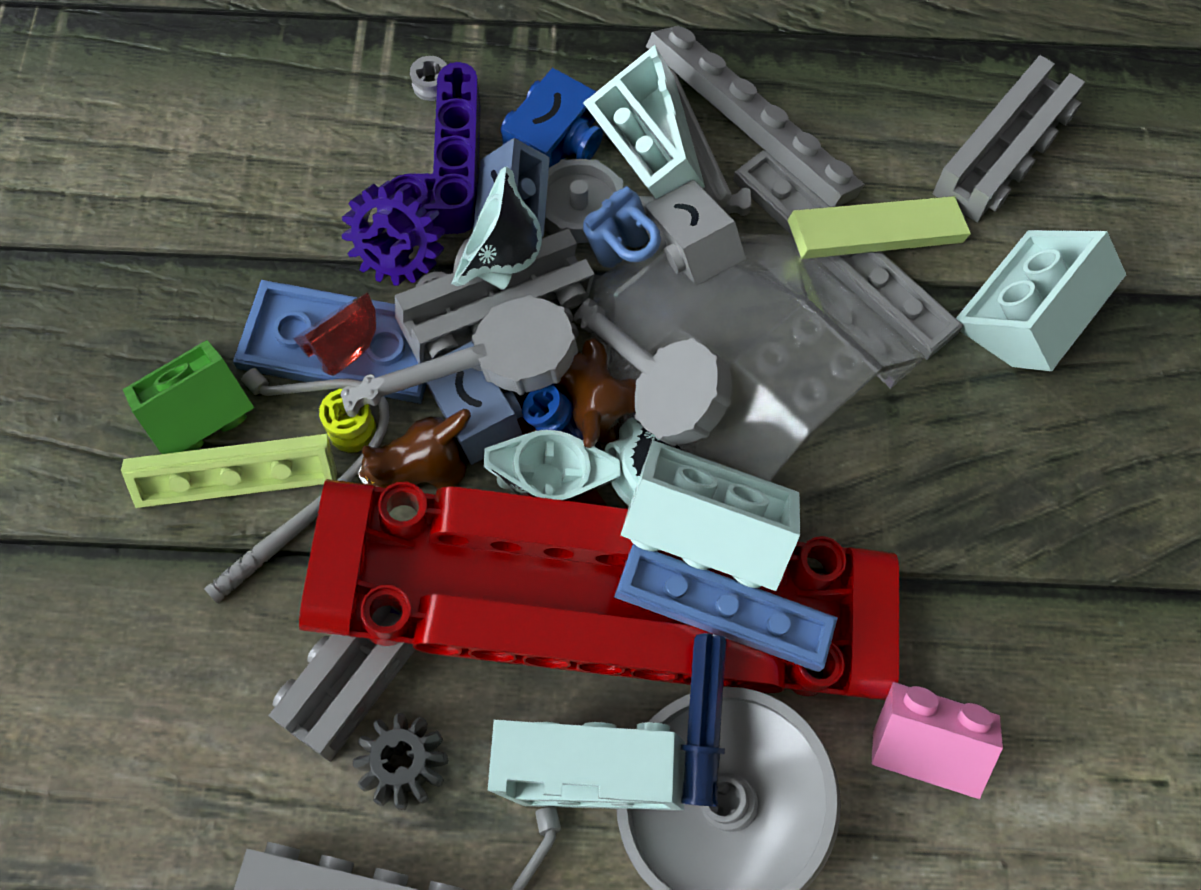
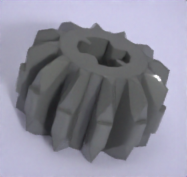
M397 713L394 718V729L389 730L386 724L379 719L374 722V728L380 735L376 741L368 736H361L358 740L359 745L370 752V755L359 756L353 759L354 768L360 771H369L358 781V786L364 792L377 787L373 799L377 805L384 806L394 793L395 807L398 810H406L408 806V792H413L418 801L424 804L429 798L421 786L426 781L433 786H442L444 779L437 772L431 770V767L448 764V756L445 752L433 751L442 743L443 738L439 731L430 732L425 735L428 725L426 719L418 717L408 729L406 716L403 713ZM407 749L410 750L407 754L413 763L409 769L400 766L395 773H391L395 768L389 762L390 758L394 754L403 756Z

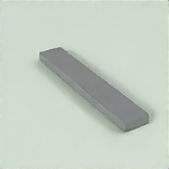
M765 150L734 172L733 181L741 189L749 188L751 198L792 236L788 218L794 210L830 207ZM882 251L817 258L926 360L953 339L963 327L955 317Z

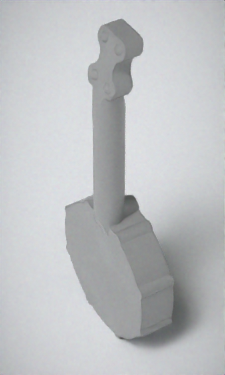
M561 159L559 163L549 168L544 229L553 235L569 228L577 243H588L583 230L585 218L591 212L599 210L603 206L602 202L605 199H610L614 192L623 189V179L619 178L615 172L597 159ZM742 188L738 193L731 195L729 206L722 208L728 215L730 213H738L741 216L749 214L751 209L750 189ZM639 196L647 214L645 205L656 199L654 196Z
M532 295L509 300L498 306H492L490 312L480 322L476 333L472 335L474 346L377 378L373 374L366 375L359 386H346L342 389L341 397L344 409L349 417H354L362 406L367 404L375 406L381 401L383 396L470 368L483 371L487 382H492L502 389L517 392L519 395L525 392L540 390L553 383H559L561 377L573 362L574 356L578 353L575 336L573 335L571 323L565 309L548 300L536 298Z
M586 298L575 313L573 320L580 324L581 328L588 333L594 332L642 372L635 383V419L647 431L654 434L657 439L672 447L677 444H688L701 438H707L709 432L719 423L725 411L732 403L730 399L732 393L731 365L720 355L694 338L674 342L664 348L661 347L653 356L604 316L605 309L598 306L597 302L591 298Z

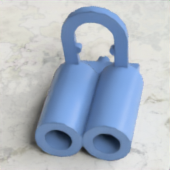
M628 186L614 192L610 199H605L602 202L603 206L599 210L591 212L584 220L583 230L599 264L606 268L617 267L625 260L635 263L645 261L652 257L659 249L661 242L660 231L656 224L646 216L638 194ZM646 230L650 233V242L645 248L638 251L627 249L626 246L635 248L646 244L649 240Z

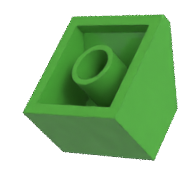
M208 340L122 389L133 414L161 454L198 450L204 444V438L219 429L225 432L237 427L247 418L246 413L254 408L224 359Z

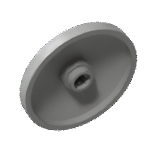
M723 687L719 748H725V754H720L717 807L684 804V810L616 809L619 831L625 850L637 872L653 890H806L825 866L836 841L840 823V789L831 757L821 739L810 725L796 711L783 702L759 691L739 687ZM690 694L670 703L649 720L651 723L669 725L670 732H675L686 742V745Z

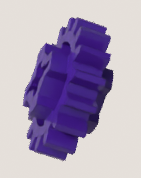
M387 181L379 188L372 184L363 190L362 194L357 195L348 203L352 209L342 216V221L351 226V228L341 234L342 239L353 241L354 247L347 253L349 257L360 256L363 262L359 269L361 272H365L370 268L376 270L375 279L377 282H381L390 275L394 286H399L406 278L411 283L416 282L424 273L427 274L437 264L434 259L444 250V247L436 241L445 234V228L434 226L432 222L440 214L439 211L430 210L427 212L423 206L428 197L425 194L417 199L411 197L412 191L409 184L404 185L397 192L393 181ZM376 207L377 212L372 215L373 222H368L372 209ZM419 246L415 258L409 260V255L413 252V247Z

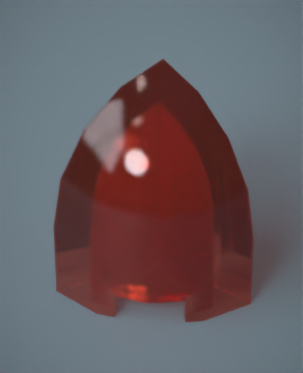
M365 293L348 302L293 338L308 358L313 354L317 356L323 365L322 370L324 373L335 376L356 361L369 348L376 331V310L369 293Z

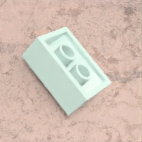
M1028 230L956 317L963 325L960 332L1012 367L1052 372L1124 279L1126 272L1107 231Z
M652 440L620 536L631 539L632 543L647 551L662 550L679 556L685 563L694 568L702 570L712 568L732 575L736 581L751 588L763 586L776 591L800 537L799 492Z

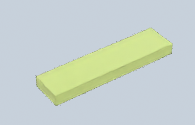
M955 196L794 210L788 218V223L801 259L964 243L971 234Z
M328 434L123 459L121 467L122 475L135 508L323 485L326 479H337V470Z

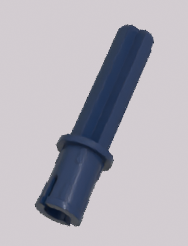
M702 633L694 638L687 745L681 744L680 750L685 751L682 804L717 807L719 759L720 754H725V748L719 747L726 639L718 634Z

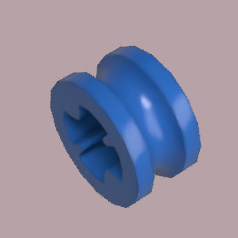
M579 118L571 126L565 137L563 153L567 156L576 154V159L591 160L603 137L602 128L597 125L590 128L588 120Z
M553 385L531 391L526 396L522 406L523 418L530 425L534 426L537 431H561L568 425L573 412L571 401Z

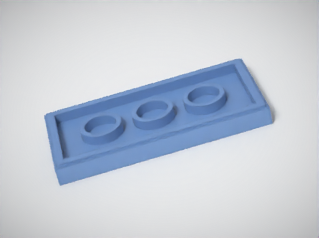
M261 280L233 359L234 365L240 370L248 371L256 368L261 374L303 382L333 379L363 381L364 377L369 374H373L377 378L419 364L395 318V304ZM423 383L384 397L421 404L427 384Z

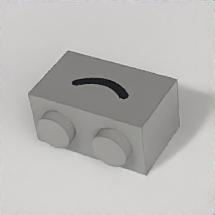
M695 180L645 205L648 217L656 224L660 231L661 242L657 251L664 249L667 260L675 273L678 274L683 271L695 286L746 260L735 221ZM646 230L647 235L650 239V233Z

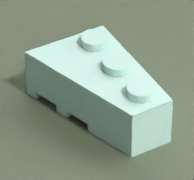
M654 45L583 103L655 199H658L692 180H695L702 188H705L674 75Z
M494 720L488 791L522 806L684 810L681 797L684 783L685 751L680 750L681 744L686 745V742L675 732H670L669 725L662 723L637 724V729L616 728L614 724L603 722H588L580 726L554 722Z

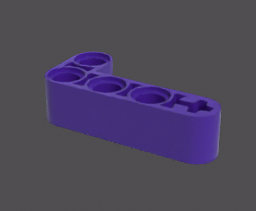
M454 62L444 66L439 71L437 77L433 174H403L391 180L395 185L396 192L404 185L409 184L412 191L411 197L414 199L425 194L428 198L423 207L427 212L430 210L439 211L440 214L432 222L434 226L445 228V234L465 233L474 226L479 177L481 104L478 79L473 67L462 62Z

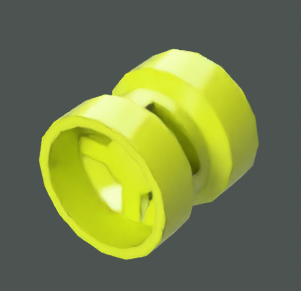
M342 389L335 390L323 399L319 408V417L332 444L337 449L347 453L359 452L365 445L368 446L376 431V422L369 404L364 405L356 416L349 417L344 409L341 397Z

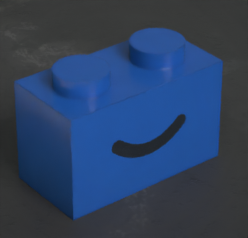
M552 67L541 81L537 80L532 84L526 99L516 111H510L504 118L500 129L503 145L516 138L550 157L549 168L559 163L561 159H565L567 156L563 153V143L575 121L579 118H585L589 122V127L595 122V118L583 102L596 93V91Z

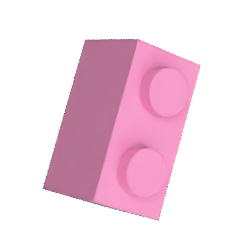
M893 682L873 731L872 765L980 799L1003 749L1000 715L991 713L986 708L977 704H962L937 696L923 687H908Z

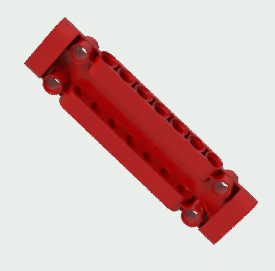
M326 479L324 482L300 607L299 630L367 638L381 646H393L400 642L413 644L416 650L435 655L691 685L694 638L702 633L713 634L614 598L633 545L631 539L620 536L628 509L463 487H443L438 489L435 495L424 493L418 486L409 482H396L387 488ZM400 505L410 506L417 511V514L408 521H398L389 515L395 507ZM825 536L814 537L806 543L797 542L777 590L774 591L763 586L758 589L838 617L825 667L822 669V679L812 677L805 667L726 639L723 687L746 688L761 693H779L784 691V689H791L796 694L805 697L826 693L886 701L892 683L899 682V561L897 555L885 551L854 547L844 548L834 539ZM662 550L656 551L683 561L682 558L679 556L670 554ZM811 557L820 561L825 569V575L817 574L811 570L807 558ZM712 568L707 569L711 572L735 580L732 575L726 574L724 572ZM383 606L395 607L402 614L396 624L385 627L377 625L371 618L373 613Z

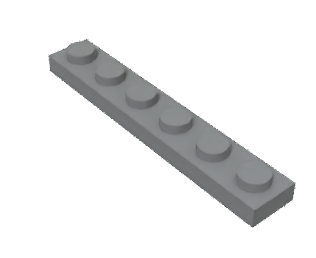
M678 25L651 33L646 45L648 49L655 45L667 66L830 207H838L857 198L865 184L853 174L851 167L840 160H836L821 147L816 137L803 132L791 122L783 109L770 104L757 93L756 87L751 82L740 78L730 70L722 57L709 52L696 41L695 35L690 30Z

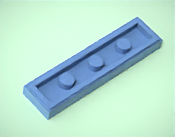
M635 544L630 549L614 598L707 632L724 636L726 639L820 672L825 667L838 617L764 590L745 586L736 580L709 570L694 568L684 561L665 554L641 549Z

